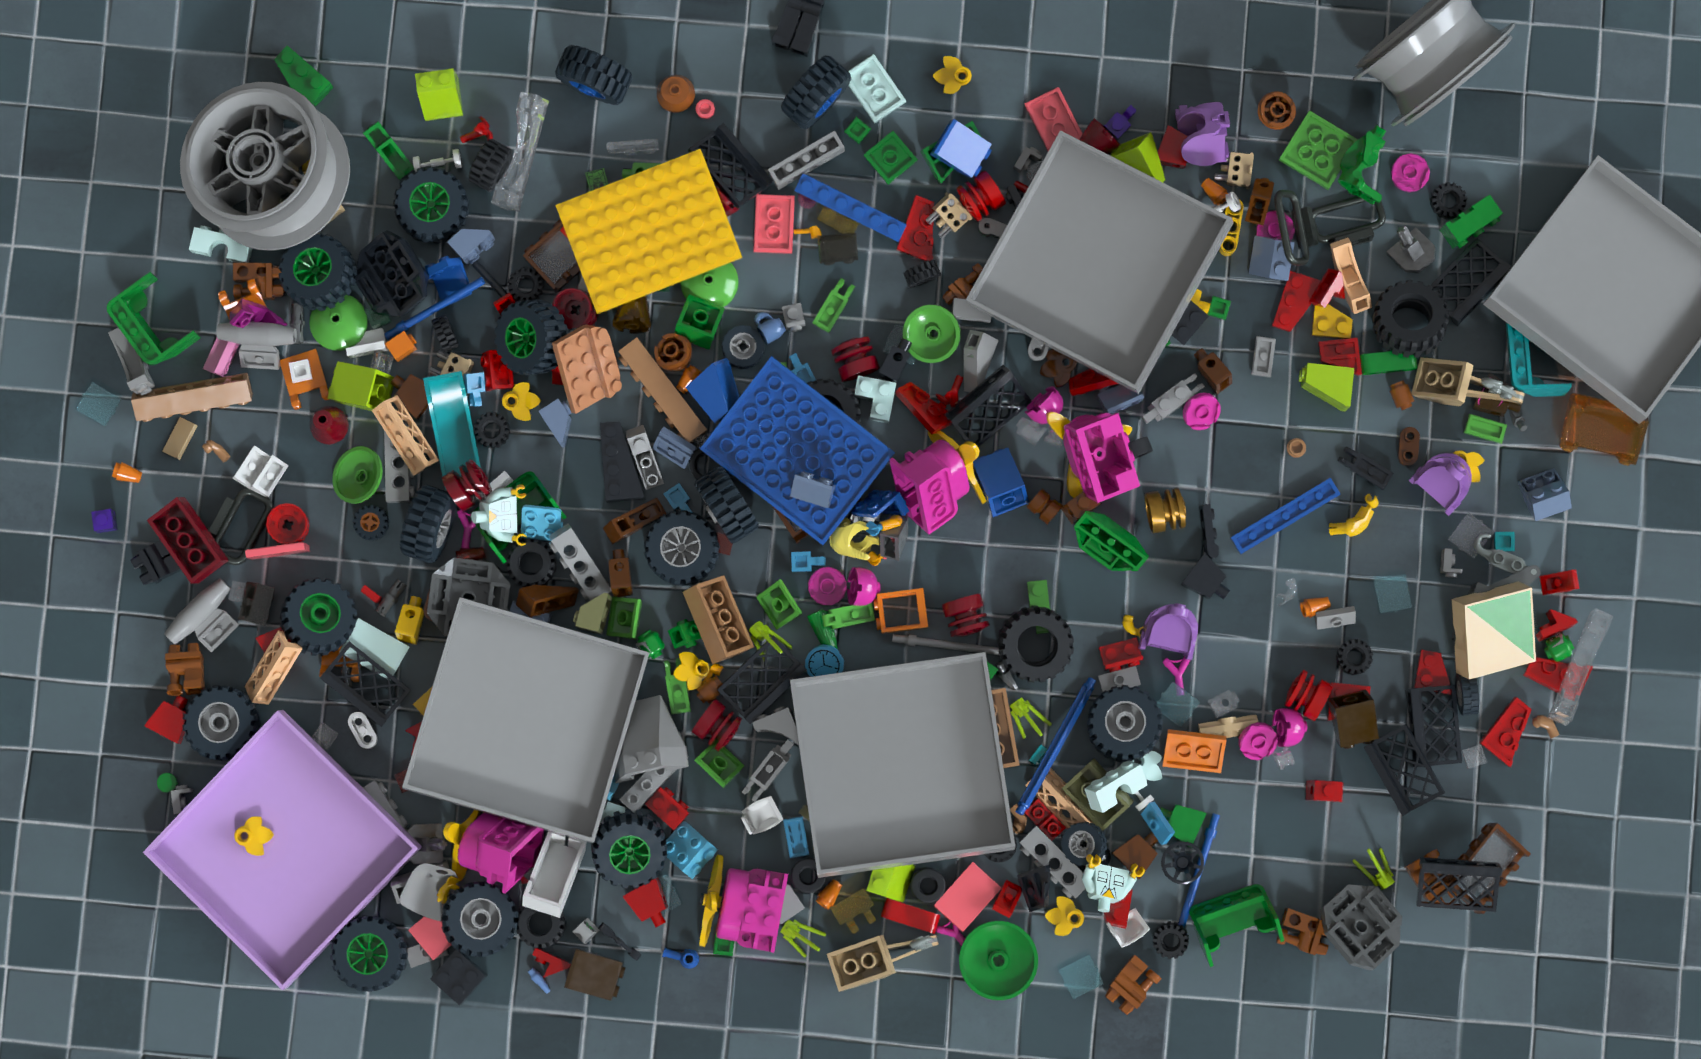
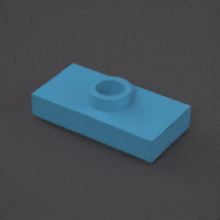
M1155 801L1150 802L1141 815L1161 845L1167 844L1175 831Z
M803 816L784 819L790 858L809 855Z

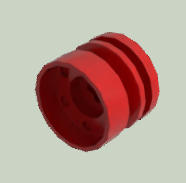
M985 170L973 177L976 186L973 187L971 183L966 181L964 184L967 191L961 185L956 188L963 207L977 222L982 220L981 213L986 217L989 215L986 206L989 205L991 209L996 211L1006 205L1001 191Z
M285 503L276 506L267 516L266 522L268 533L280 545L302 542L309 533L310 524L308 517L301 508L294 504ZM287 521L294 523L290 531L287 528L284 529L286 526L285 522Z
M1302 670L1292 682L1287 692L1284 706L1290 708L1295 701L1293 709L1297 711L1301 705L1305 706L1303 716L1315 721L1322 711L1333 685L1321 679L1315 686L1313 685L1315 675L1311 674L1308 680L1305 681L1308 672Z

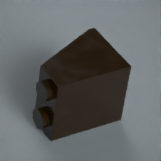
M1366 689L1328 698L1336 741L1340 748L1349 749L1354 747L1355 744H1370L1375 739H1379L1374 699Z
M576 949L564 988L611 1001L613 997L617 998L620 989L617 983L619 978H623L626 967H623L624 962L586 950Z

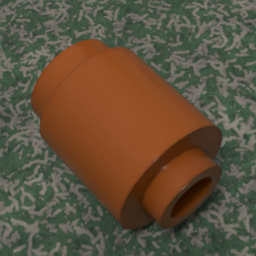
M1403 380L1390 385V394L1396 408L1405 410L1412 407V402L1415 400L1408 384H1405Z
M716 675L713 678L710 677L697 688L699 693L696 695L703 703L707 701L710 704L720 695L717 689L723 683Z

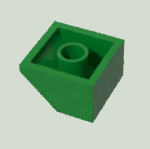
M689 294L674 333L686 337L694 345L709 350L725 308Z

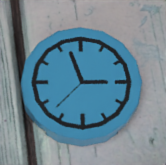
M822 644L809 651L805 659V668L810 677L842 673L844 659L837 648Z

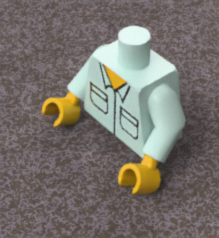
M517 485L515 489H512V487L495 489L486 497V500L480 501V511L472 512V522L480 523V528L486 530L489 536L498 541L511 543L516 541L518 545H525L526 543L518 541L520 536L527 537L524 533L514 535V533H517L516 497L524 498L526 496V493L519 494L517 491L525 489V486Z
M1088 854L1086 860L1089 864L1085 867L1082 881L1088 892V897L1099 901L1098 911L1109 912L1110 903H1116L1124 899L1135 884L1136 876L1141 877L1145 869L1141 866L1140 870L1135 872L1138 867L1135 863L1131 865L1132 873L1129 874L1128 870L1100 864L1101 858L1097 854L1094 860L1093 856Z

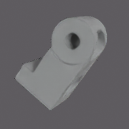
M983 218L979 222V232L982 236H991L998 240L1007 227L1006 224L991 218Z
M587 918L573 933L584 944H587L600 930Z

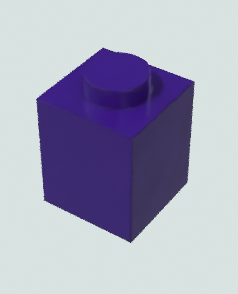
M105 509L91 512L95 532L103 533L118 530L114 510Z

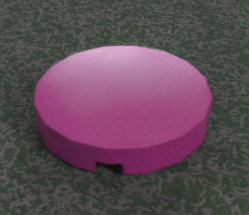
M1409 153L1402 155L1392 165V181L1402 191L1409 193L1418 191L1429 180L1430 170L1427 162L1417 154Z
M1276 211L1267 213L1264 226L1256 225L1257 236L1281 239ZM1284 213L1289 239L1292 240L1295 232L1292 219Z
M1198 393L1186 402L1183 409V419L1194 430L1207 429L1211 427L1210 425L1213 422L1215 423L1218 420L1221 406L1210 393Z
M823 567L811 575L808 582V590L815 602L824 606H832L843 599L847 590V584L844 575L839 570L832 567Z
M1257 722L1244 728L1238 743L1245 757L1251 760H1261L1263 757H1268L1274 752L1277 747L1278 738L1270 725Z

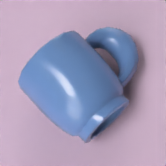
M760 312L755 315L754 321L757 324L758 332L766 344L777 340L786 331L780 318H772L766 312ZM762 319H770L760 324Z

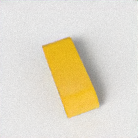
M1240 199L1241 209L1238 212H1231L1229 206L1224 209V214L1232 218L1233 224L1236 227L1235 231L1228 232L1223 243L1230 242L1233 249L1225 250L1223 243L1219 248V252L1224 256L1232 255L1237 248L1244 209Z

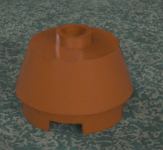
M670 75L664 78L657 88L659 104L670 112H682L688 109L695 98L693 84L682 75Z
M1274 91L1262 97L1257 111L1260 121L1266 127L1280 130L1293 122L1296 107L1290 96L1283 92Z
M676 333L662 336L663 339L654 348L657 364L661 368L671 371H680L686 368L691 361L692 353L689 340Z

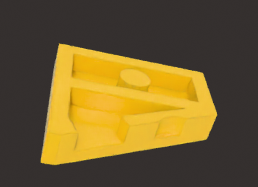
M1327 304L1326 308L1314 305L1311 336L1349 339L1351 338L1353 319Z

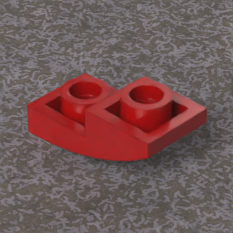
M1038 798L1032 801L1029 808L1025 811V814L1051 841L1065 829V826Z

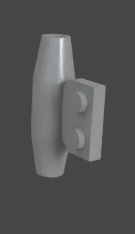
M229 322L218 324L217 338L242 344L239 350L241 368L279 370V349L275 346L295 344L297 331L295 328L275 323L250 322L244 328L231 325Z
M221 578L206 587L176 616L164 633L171 642L177 644L195 631L197 639L212 653L240 625L226 611L218 609V606L231 588Z

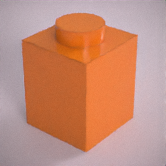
M405 331L385 343L397 362L417 350L414 345L417 343L411 333L407 335Z

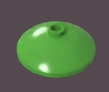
M728 263L682 281V293L686 300L690 294L725 307L733 300L737 293L738 275L733 264ZM711 277L713 280L711 283H707L705 279Z
M346 294L344 296L345 300L341 304L339 302L335 303L336 307L334 308L326 307L324 311H319L316 308V310L311 312L309 320L311 333L320 345L329 350L342 351L355 346L361 341L367 330L368 318L363 305L350 295ZM339 316V321L334 322L333 318Z
M925 305L915 309L907 317L903 327V338L912 343L909 353L922 362L937 363L949 358L957 349L960 341V327L955 316L946 308L939 305ZM932 330H936V331H937V336H936V337H933V336H932V334H931Z
M358 446L349 449L339 458L333 471L332 482L334 491L341 500L351 504H358L366 501L376 492L383 472L382 462L378 454L370 448Z

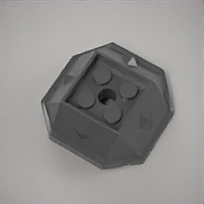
M453 558L432 573L427 614L442 635L448 636L459 597L463 598V595L470 594L474 602L507 611L510 583L494 563Z
M1347 885L1320 909L1324 934L1350 965L1372 971L1399 947L1402 916L1377 886Z

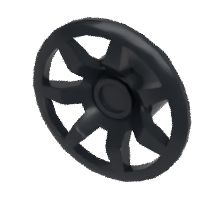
M1179 841L1166 848L1162 855L1161 867L1165 876L1172 882L1188 884L1195 881L1201 875L1204 869V857L1200 849L1194 844ZM1181 845L1180 852L1175 854L1171 851L1173 847ZM1185 845L1192 847L1196 851L1188 854L1185 852ZM1169 853L1173 857L1172 862L1165 864V857ZM1197 854L1200 856V865L1192 862V858ZM1174 867L1176 869L1174 877L1168 874L1166 868ZM1189 869H1199L1198 873L1191 878ZM1180 872H1184L1188 880H1177Z

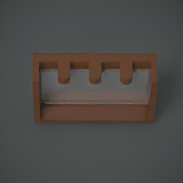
M561 219L553 225L554 228L549 233L546 231L539 237L540 241L535 245L531 244L528 246L523 255L525 260L555 293L581 272L569 240L560 231L563 227Z
M1487 823L1482 827L1479 837L1471 841L1467 852L1463 853L1457 860L1500 863L1502 875L1500 876L1499 887H1504L1508 883L1505 878L1510 871L1515 872L1519 869L1520 866L1517 863L1521 857H1529L1531 853L1498 823ZM1447 874L1444 882L1449 886L1456 878L1452 874ZM1467 876L1462 880L1467 887L1477 881L1473 876ZM1487 877L1482 881L1487 889L1494 884L1495 877ZM1459 882L1451 890L1458 896L1466 889ZM1478 884L1471 892L1477 898L1485 890ZM1469 893L1461 898L1466 904H1470L1475 900ZM1487 894L1480 902L1484 906L1486 902H1492V898ZM1473 910L1477 914H1484L1486 912Z

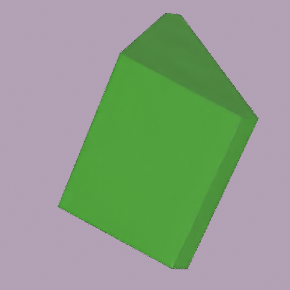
M781 579L756 597L776 630L802 615L800 608Z
M612 597L606 635L636 640L642 600Z
M716 739L694 761L724 788L741 771L744 765L725 747L719 752L714 749L719 742Z

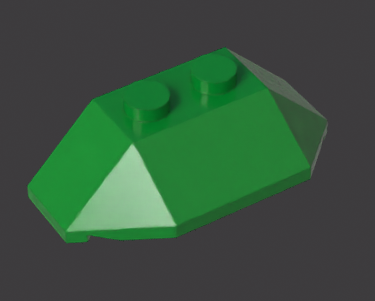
M1085 511L1074 525L1079 548L1111 571H1138L1149 557L1134 535L1105 514Z

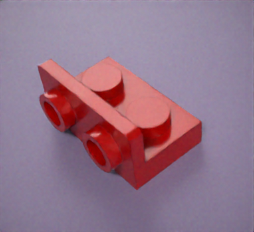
M488 350L482 353L480 359L485 376L486 391L514 388L513 371L508 369L507 365H504L501 361V355H498L496 350Z
M1137 637L1099 647L1104 670L1109 669L1110 672L1121 670L1120 666L1128 664L1129 667L1140 665L1139 661L1143 660L1140 649H1138Z
M659 787L645 805L669 827L675 830L690 814L687 811L689 807L681 799L677 802L673 798L674 793L669 788L665 787L663 789Z

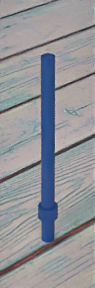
M482 277L478 278L410 319L397 323L396 327L384 333L386 339L389 340L403 331L407 332L411 326L484 285V279Z
M1214 813L1204 833L1205 839L1201 849L1204 865L1212 840L1217 834L1216 827L1220 815ZM1200 856L1197 861L1198 865L1201 864ZM1195 868L1193 877L1198 873L1199 869ZM1201 875L1190 884L1178 925L1184 926L1183 928L1186 926L1189 910L1192 907Z

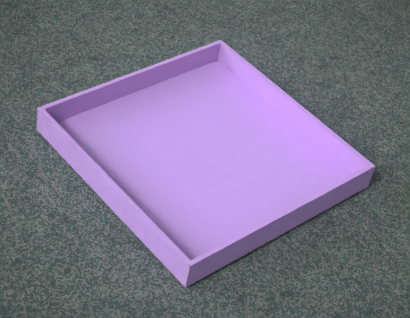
M278 710L143 853L281 990H284L304 972L335 939L336 934L340 933L342 928L349 924L422 846L284 710ZM254 816L261 817V826L269 828L274 833L273 838L263 844L264 855L261 856L249 854L245 847L239 845L234 838L235 831L239 827L244 826L247 819ZM243 832L242 838L247 839L248 834Z

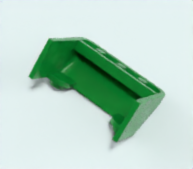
M151 272L110 300L107 304V312L140 358L148 365H155L177 356L201 337L193 330L181 340L169 337L160 342L139 313L148 304V298L143 290L158 280Z
M532 471L525 472L504 487L515 489L517 485L525 486V489L517 491L519 494L526 493L524 498L516 497L517 526L522 521L523 505L560 509ZM480 506L477 507L473 512L480 511ZM561 510V517L565 519L567 517ZM474 523L503 564L507 562L500 551L505 549L509 542L496 540L489 536L486 530L480 528V523Z
M1253 884L1192 906L1189 910L1201 949L1210 967L1214 966L1210 953L1220 947L1219 938L1249 927L1256 926L1257 930L1262 933L1275 930L1280 941H1285L1279 918L1264 887L1259 884Z

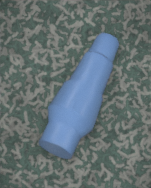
M532 967L528 971L531 980L538 984L546 994L549 993L550 989L541 973Z

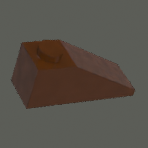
M655 498L611 520L603 527V530L613 545L660 519V516L667 513L658 498Z
M532 585L520 588L516 606L529 617L575 606L579 589L577 587Z

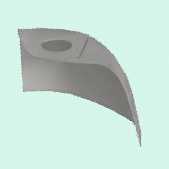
M427 863L420 864L411 873L401 893L399 902L417 914L441 921L442 906L444 904L438 903L437 893L450 876L458 878L453 870ZM436 870H444L447 871L448 874L438 873ZM429 873V874H431L432 876H431V877H427L426 874ZM450 889L449 895L452 894L455 890Z

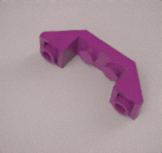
M241 299L230 312V324L240 328H244L250 322L287 325L282 318L264 305Z

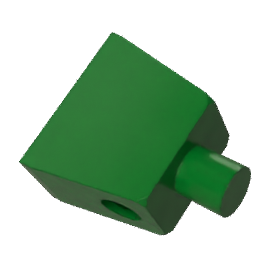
M1174 805L1172 811L1161 807V812L1175 831L1173 837L1179 841L1193 844L1207 813L1180 805Z

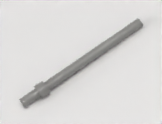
M893 634L892 642L905 643L907 646L913 647L921 645L999 655L998 647L916 637L917 635L911 634L909 636Z

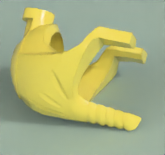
M845 517L830 536V546L840 555L868 560L870 556L866 552L871 550L872 544L880 545V538L867 535L863 541L854 543L852 541L853 536L869 528L866 526L867 523L863 521L850 524L851 521Z

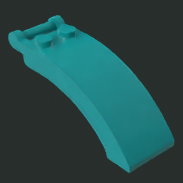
M462 371L423 378L442 477L452 470L461 475L459 466L462 464L466 466V461L472 459L481 468Z

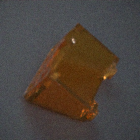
M1572 393L1567 405L1559 447L1567 452H1573L1578 447L1615 455L1620 464L1627 466L1630 464L1636 465L1649 420L1647 417L1638 424L1610 401Z

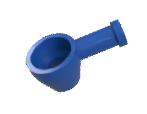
M664 947L662 957L680 960L681 965L687 969H692L699 963V955L693 949H686L681 953ZM691 955L693 961L691 963L686 962V956Z

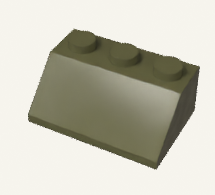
M603 593L582 605L580 610L575 612L573 622L576 623L575 626L583 631L603 635L612 597L608 593Z
M1093 758L1062 789L1092 822L1103 831L1134 800L1126 792L1121 791L1119 786L1116 790L1118 804L1103 813L1091 809L1084 788L1091 785L1092 781L1104 777L1107 773L1097 760Z

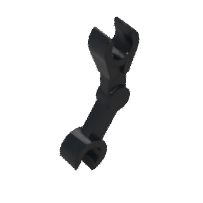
M603 922L598 929L602 933L613 938L614 942L626 949L634 960L637 961L641 957V954L635 948H630L621 938L617 937L608 925Z

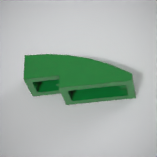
M378 121L362 132L399 180L414 169L413 165Z

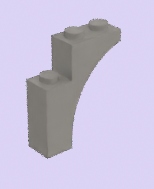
M119 328L108 332L123 365L130 390L137 395H145L151 392V388L155 387V384L147 370L149 368L148 365L140 358Z
M785 706L777 708L773 714L769 716L763 714L756 718L757 721L752 722L757 732L780 734L799 745L796 721L790 708H785Z

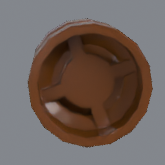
M1042 488L1026 508L1034 514L1039 513V519L1048 525L1063 505L1056 499L1050 500L1049 493Z

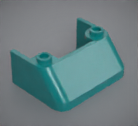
M1506 322L1512 386L1516 390L1533 397L1565 396L1572 387L1571 383L1545 384L1542 379L1532 377L1529 351L1530 340Z

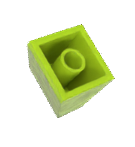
M453 68L415 74L417 93L425 121L463 116L459 79Z
M1151 132L1122 143L1110 154V156L1161 182L1165 181Z
M337 361L327 399L372 411L380 403L391 398L394 387L391 385L393 376L374 368Z
M1307 363L1299 371L1298 382H1302L1301 387L1340 411H1346L1351 406L1354 368Z
M916 865L873 870L866 891L904 903Z

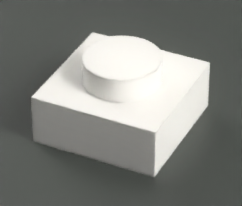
M308 359L289 363L293 383L312 379Z

